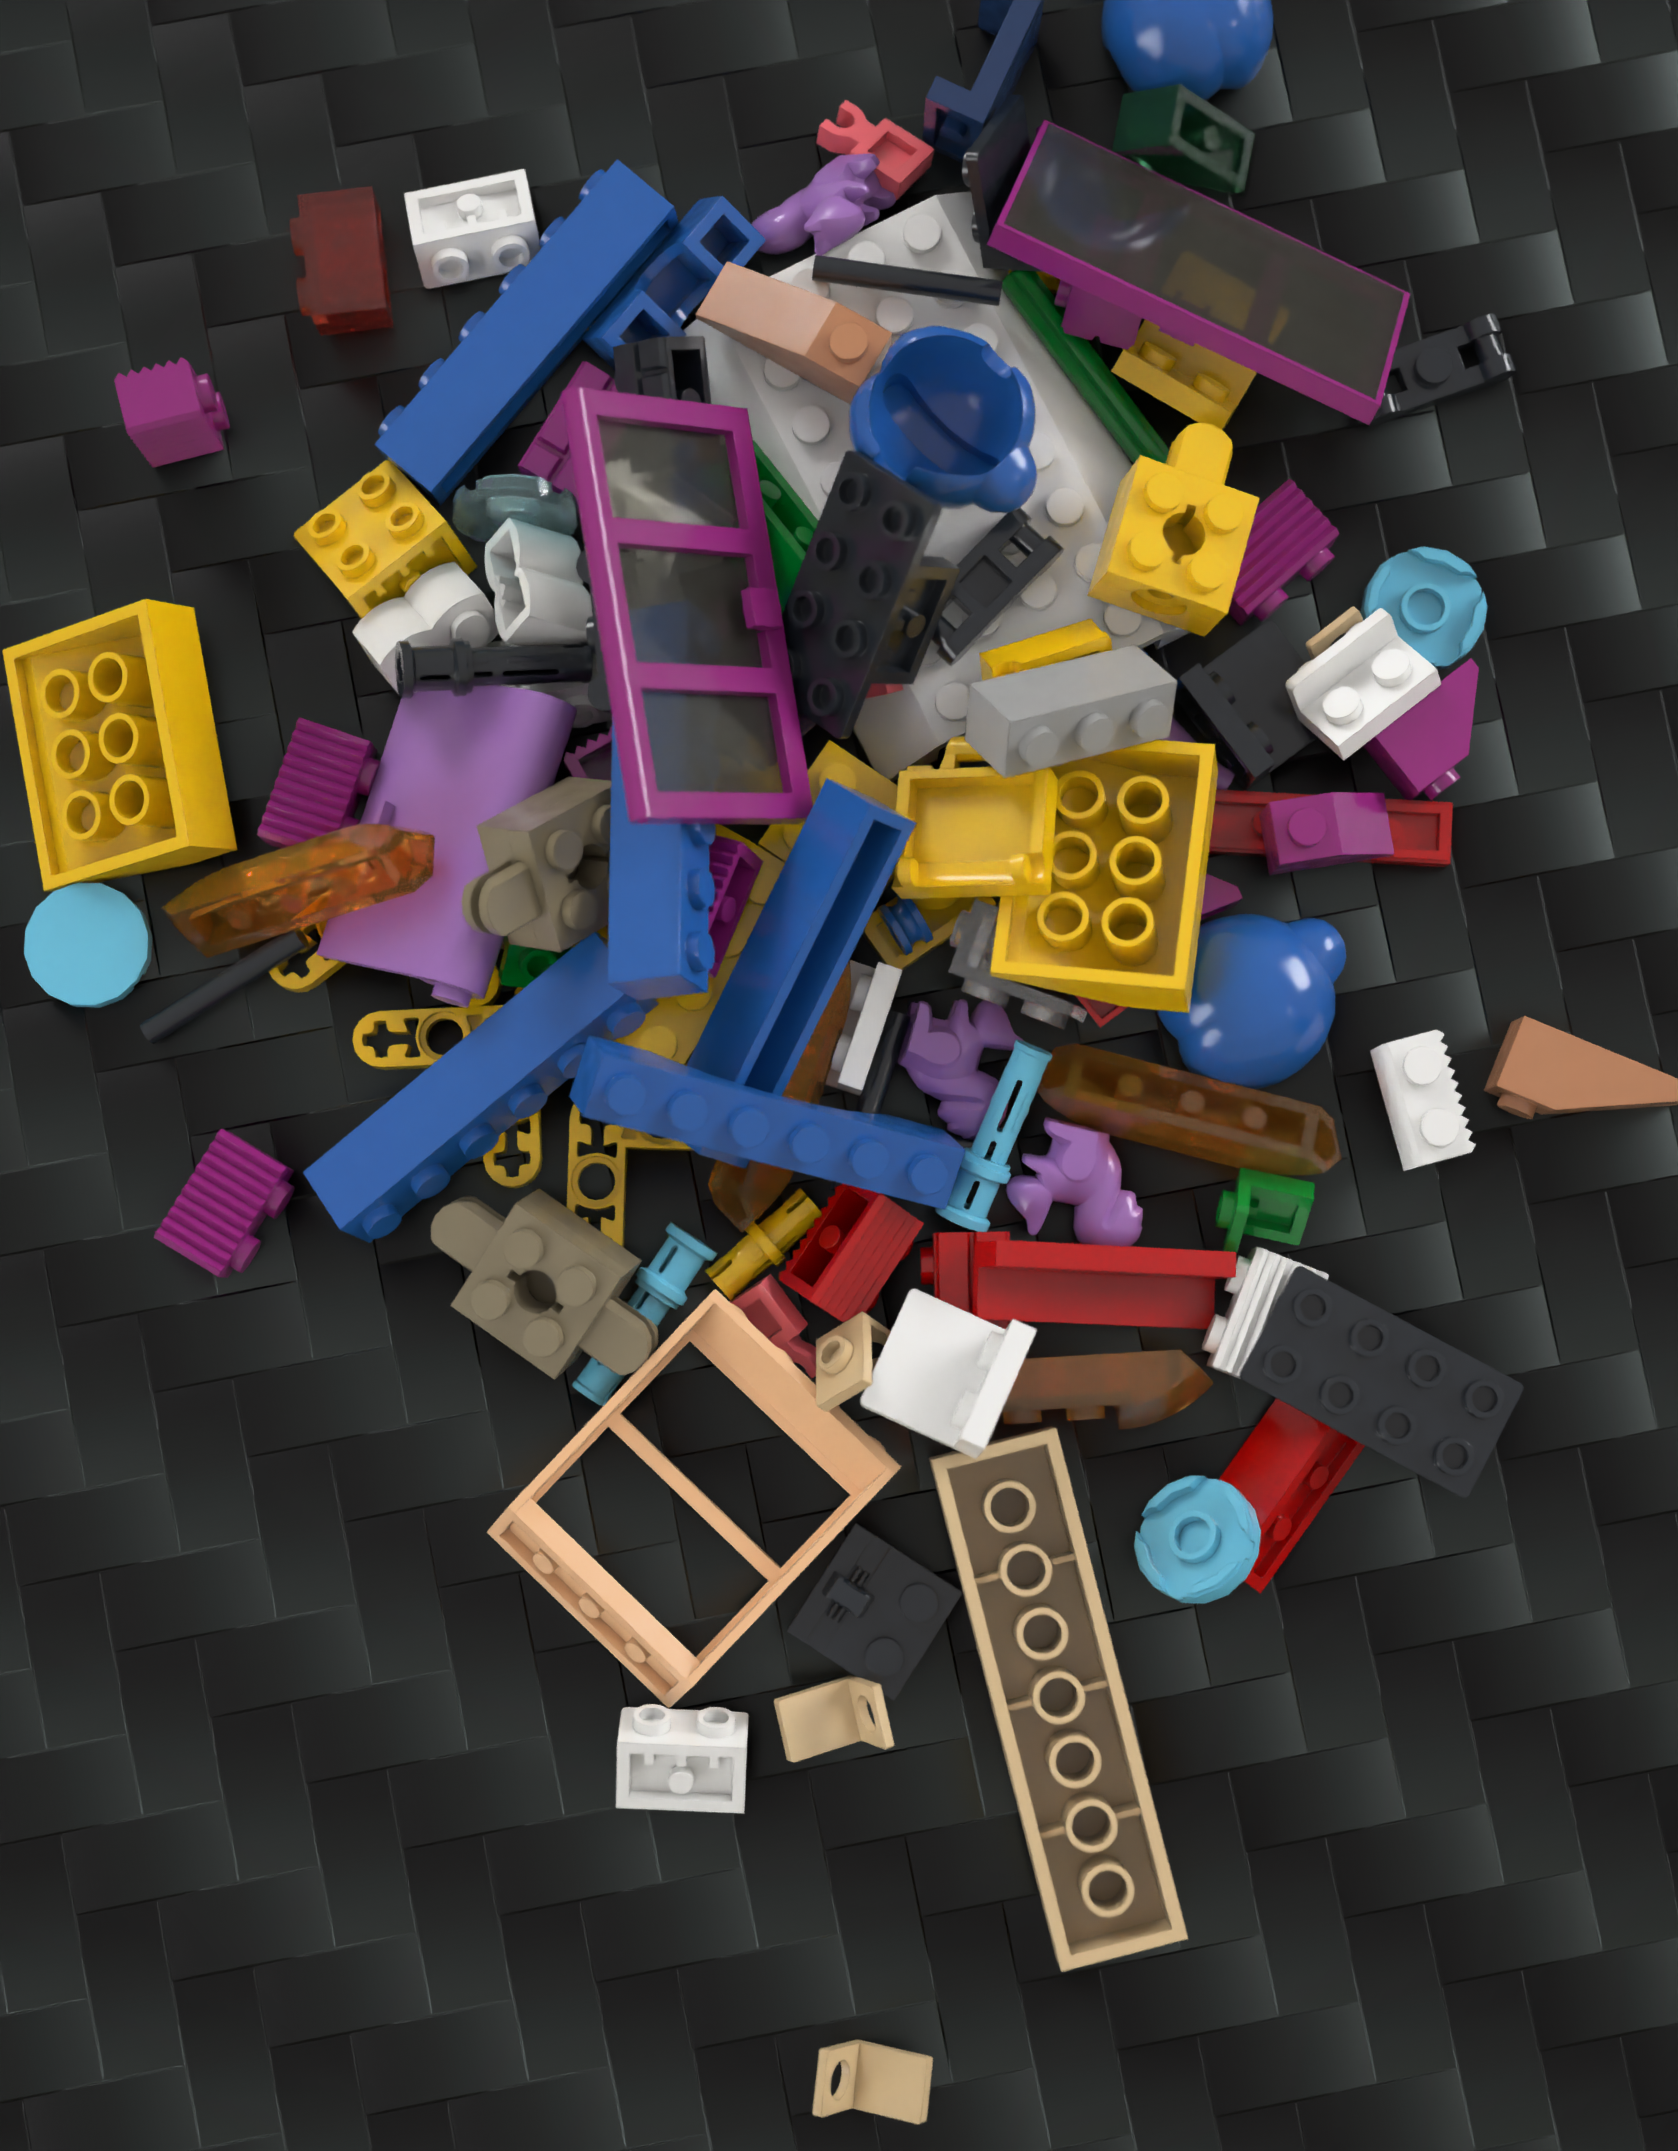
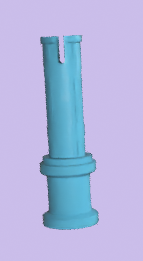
M1016 1039L1013 1045L1014 1050L990 1100V1105L971 1148H964L966 1151L946 1210L935 1208V1212L945 1219L977 1232L988 1231L991 1223L986 1217L1000 1184H1007L1011 1177L1009 1172L1011 1167L1006 1162L1022 1124L1027 1117L1046 1066L1053 1054L1040 1047ZM1018 1080H1021L1023 1082L1005 1126L999 1128L998 1124L1015 1084ZM995 1141L997 1144L992 1156L986 1154L990 1143ZM979 1181L980 1184L973 1201L967 1203L966 1200L973 1183Z
M672 1222L666 1228V1232L669 1235L650 1265L648 1267H640L637 1271L635 1283L639 1287L627 1303L650 1319L657 1327L671 1307L677 1310L679 1305H684L688 1299L685 1290L705 1260L713 1261L718 1254L708 1245ZM591 1357L578 1378L573 1381L572 1386L592 1401L604 1406L625 1375H618Z

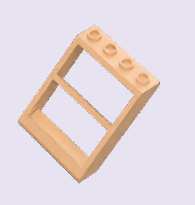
M715 1289L507 1507L487 1533L665 1706L670 1708L700 1680L895 1475L901 1466L886 1452L883 1445L877 1439L869 1436L839 1405L827 1412L816 1406V1384L794 1364L791 1357L784 1350L776 1347L747 1319L745 1313L738 1306L730 1303ZM689 1341L850 1494L782 1567L766 1554L621 1414ZM608 1427L768 1580L696 1657L536 1504Z

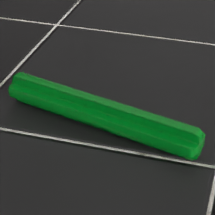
M1013 270L1002 280V290L1134 464L1139 456L1142 455L1165 464L1169 453L1168 447L1087 339L1064 333L1061 325L1065 310L1063 307L1054 305L1056 298L1036 271Z

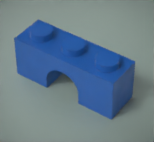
M723 196L699 199L588 329L582 339L615 370L614 346L636 343L657 337L686 336L687 334L680 328L690 312L707 296L726 262L744 267L764 244L766 239Z

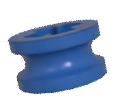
M897 895L898 902L894 906L882 904L877 907V910L892 938L907 956L913 952L912 946L915 942L924 941L927 944L933 940V936L912 899H901Z

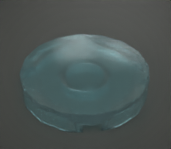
M518 474L490 475L476 480V489L469 491L465 485L456 490L453 499L452 521L458 531L471 539L484 543L491 539L508 518L571 536L578 525L579 504L571 491L564 488L561 495L552 492V482L545 481V479Z

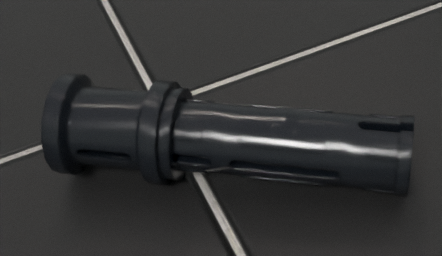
M452 639L448 646L411 647L408 641H398L396 643L395 673L397 690L401 699H411L414 692L451 690L455 697H460L471 693L473 686L568 682L590 683L592 679V653L588 642H581L580 644L471 648L470 643L464 642L463 639Z

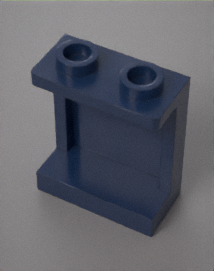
M980 0L978 27L996 35L995 41L971 91L941 77H935L925 101L922 137L924 143L934 148L935 151L963 163L966 150L972 146L987 126L989 119L995 115L1006 98L1013 94L1038 41L1044 0Z

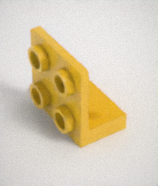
M1182 257L1177 261L1158 297L1188 308L1204 316L1206 320L1240 335L1253 295L1188 257ZM1278 310L1276 311L1265 345L1267 349L1272 348L1287 322L1286 315ZM1144 320L1138 330L1134 346L1132 345L1128 350L1123 349L1111 372L1196 422L1213 424L1223 430L1257 372L1196 343L1192 347L1159 331L1160 326Z
M389 460L384 461L373 471L364 475L359 482L326 508L317 512L294 533V537L339 589L361 619L376 606L394 598L404 597L410 586L420 576L434 567L449 562H456L467 575L478 567L447 521Z

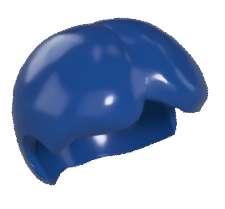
M1104 0L1101 21L1102 39L1105 50L1109 49L1121 76L1132 91L1156 105L1167 109L1181 110L1205 102L1218 90H1237L1248 85L1262 67L1272 40L1271 0Z
M929 326L911 330L899 337L888 349L882 361L880 372L864 381L852 399L849 409V434L854 451L861 452L941 504L942 509H959L974 504L988 512L1010 513L1023 506L1035 490L1037 469L1029 448L1035 429V402L1027 378L1015 366L1010 367L987 341L965 331L944 326Z
M1238 914L1217 918L1200 925L1190 1012L1157 1010V1014L1165 1028L1178 1040L1179 1052L1187 1069L1205 1082L1226 1089L1247 1091L1278 1084L1301 1070L1322 1048L1334 1020L1335 989L1333 984L1344 969L1346 961L1344 940L1333 925L1325 920L1304 918L1284 923L1264 915Z

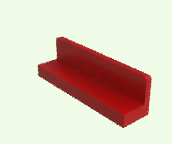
M1011 1240L975 1242L973 1315L983 1320L1012 1321L1014 1319L1022 1322L1208 1329L1214 1316L1215 1279L1236 1278V1252Z
M1275 1399L1219 1478L1239 1490L1256 1511L1261 1529L1259 1554L1250 1573L1243 1582L1260 1594L1365 1447L1278 1399Z

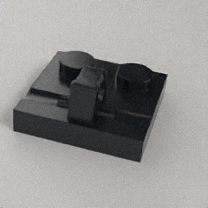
M855 1522L787 1628V1632L856 1677L880 1684L883 1694L894 1701L963 1592Z

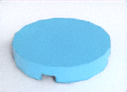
M1419 547L1391 557L1380 565L1364 589L1360 613L1364 621L1375 611L1383 608L1392 616L1397 635L1439 670L1449 667L1472 649L1484 630L1487 602L1484 592L1482 593L1481 587L1476 580L1477 576L1468 563L1446 550Z
M74 883L53 891L35 908L25 929L24 956L32 977L48 995L75 1007L101 1008L124 999L135 989L134 986L140 981L142 974L145 975L151 963L153 936L145 914L127 895L102 883Z
M1187 1476L1167 1484L1149 1500L1142 1513L1145 1519L1141 1525L1140 1533L1136 1531L1134 1549L1139 1569L1153 1587L1181 1603L1206 1604L1227 1596L1247 1578L1259 1554L1261 1529L1255 1509L1233 1485L1222 1480L1208 1479L1205 1476Z

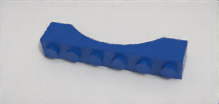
M588 1035L569 1095L583 1117L946 1210L966 1151L945 1130L887 1114L841 1110L775 1095L702 1072L647 1050Z

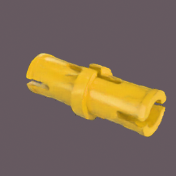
M799 1188L781 1207L759 1225L755 1222L745 1229L747 1235L726 1255L721 1257L711 1267H708L705 1272L729 1300L732 1301L738 1293L769 1266L774 1264L778 1267L786 1260L783 1254L795 1245L807 1233L808 1229L814 1227V1219L821 1217V1211Z

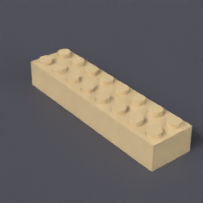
M1050 1426L988 1442L985 1449L976 1459L957 1450L929 1457L1053 1949L1061 1972L1188 1939L1057 1428Z

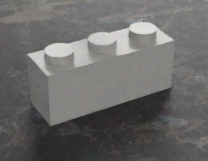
M1131 645L971 683L969 687L965 741L1002 777L1007 778L1170 737L1177 680L1139 647Z

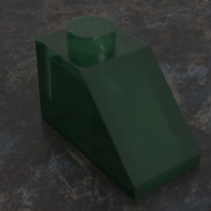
M1181 84L1123 94L1112 152L1175 182L1239 193L1244 192L1255 133Z

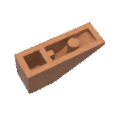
M728 261L696 313L698 320L850 405L862 383L880 372L882 361L892 345V332L840 303Z
M1527 1016L1518 1018L1510 1023L1484 1089L1485 1092L1500 1097L1497 1103L1499 1108L1526 1119H1533L1535 1112L1543 1115L1678 1105V1078Z

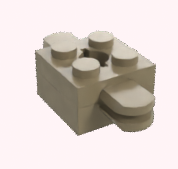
M567 777L476 826L489 871L473 879L463 889L462 912L467 924L476 932L507 936L509 944L562 952L609 924L611 781Z
M537 1189L517 1202L507 1218L472 1195H465L452 1201L435 1215L431 1225L432 1242L438 1249L472 1272L450 1306L554 1380L575 1363L583 1351L618 1375H627L636 1371L655 1352L658 1345L657 1326L646 1316L619 1298V1295L642 1260L541 1189Z

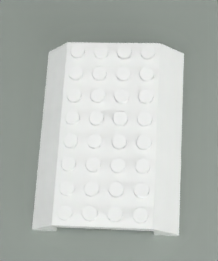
M971 192L934 195L859 232L848 241L822 255L1001 281L1009 274L1008 270L983 268L980 244L976 243L972 236L971 223L974 207ZM815 255L770 276L771 278L836 301L892 332V344L903 334L911 330L929 326H944L971 333L987 341L1007 365L1018 368L1027 378L1034 396L1035 429L1029 448L1036 464L1037 484L1033 494L1021 508L1032 518L1029 525L1044 539L1051 536L1064 548V551L1052 566L1039 576L953 666L950 667L937 654V650L940 647L931 640L913 684H902L903 690L865 699L853 731L875 771L893 782L899 778V771L907 770V766H924L937 760L939 750L946 747L952 737L965 736L969 687L971 683L982 681L979 653L1090 618L1101 631H1105L1111 637L1112 650L1136 645L1142 649L1152 643L1158 649L1190 633L1184 629L1087 596L1119 483L1130 470L1132 464L1126 453L1002 289L999 306L812 281ZM696 319L684 332L687 334L686 336H703L705 338L711 403L748 409L752 440L758 444L819 521L846 451H854L849 434L850 404ZM715 434L716 447L726 445L725 436ZM974 504L959 509H942L924 556L943 557L957 565L1007 513L988 512ZM1013 543L1001 551L1016 567L1026 559V556ZM953 601L942 613V616L956 629L969 617Z

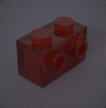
M372 186L297 195L300 217L290 218V233L295 256H304L307 277L297 278V294L302 316L311 315L320 335L394 327L381 211Z

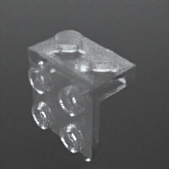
M975 899L971 912L961 911L950 938V946L957 948L949 973L964 979L961 988L962 992L1004 1008L1007 1007L1010 997L1024 1002L1020 1013L1064 1030L1069 1018L1081 1023L1084 1022L1087 1011L1073 1003L1007 979L991 976L990 970L999 908Z

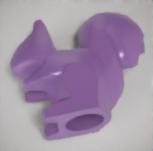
M875 154L839 155L819 170L806 188L789 197L780 206L759 216L751 224L766 239L758 251L767 254L790 252L814 236L815 253L822 256L832 248L854 237L863 226L877 220L880 214L879 210L889 208L896 202L894 193L881 187L878 177L874 172L880 164Z
M964 999L953 1002L947 1020L932 1017L931 1006L927 1002H912L907 1012V1016L911 1017L897 1063L906 1068L909 1076L920 1090L941 1101L937 1112L938 1116L947 1123V1130L962 1136L963 1139L975 1140L990 1105V1100L999 1083L996 1078L978 1070L984 1048L1014 1050L1013 1045L1016 1039L1024 1040L1013 1032L1007 1014L1002 1006L994 1000L988 999L980 1002L974 1009L970 1020L968 1004ZM1008 1103L998 1124L999 1127L1006 1117Z
M1045 1117L1044 1129L1052 1137L1048 1153L1046 1155L1023 1153L1022 1163L1036 1172L1035 1176L1016 1175L1010 1178L1006 1184L1007 1197L1012 1206L1026 1220L1028 1233L1034 1236L1039 1232L1052 1202L1055 1201L1075 1206L1073 1229L1077 1240L1081 1244L1129 1247L1133 1245L1143 1229L1141 1226L1143 1209L1137 1205L1135 1193L1121 1190L1122 1168L1116 1151L1109 1142L1110 1134L1095 1128Z

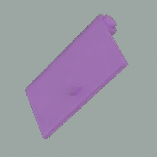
M500 685L473 686L471 693L460 697H455L450 690L416 692L411 699H401L317 955L331 960L418 978L434 986L431 994L432 997L456 1006L468 1008L471 998L484 999L505 936L476 932L467 924L463 916L461 901L465 885L489 871L476 826L554 785L577 715V709L571 704L548 694Z

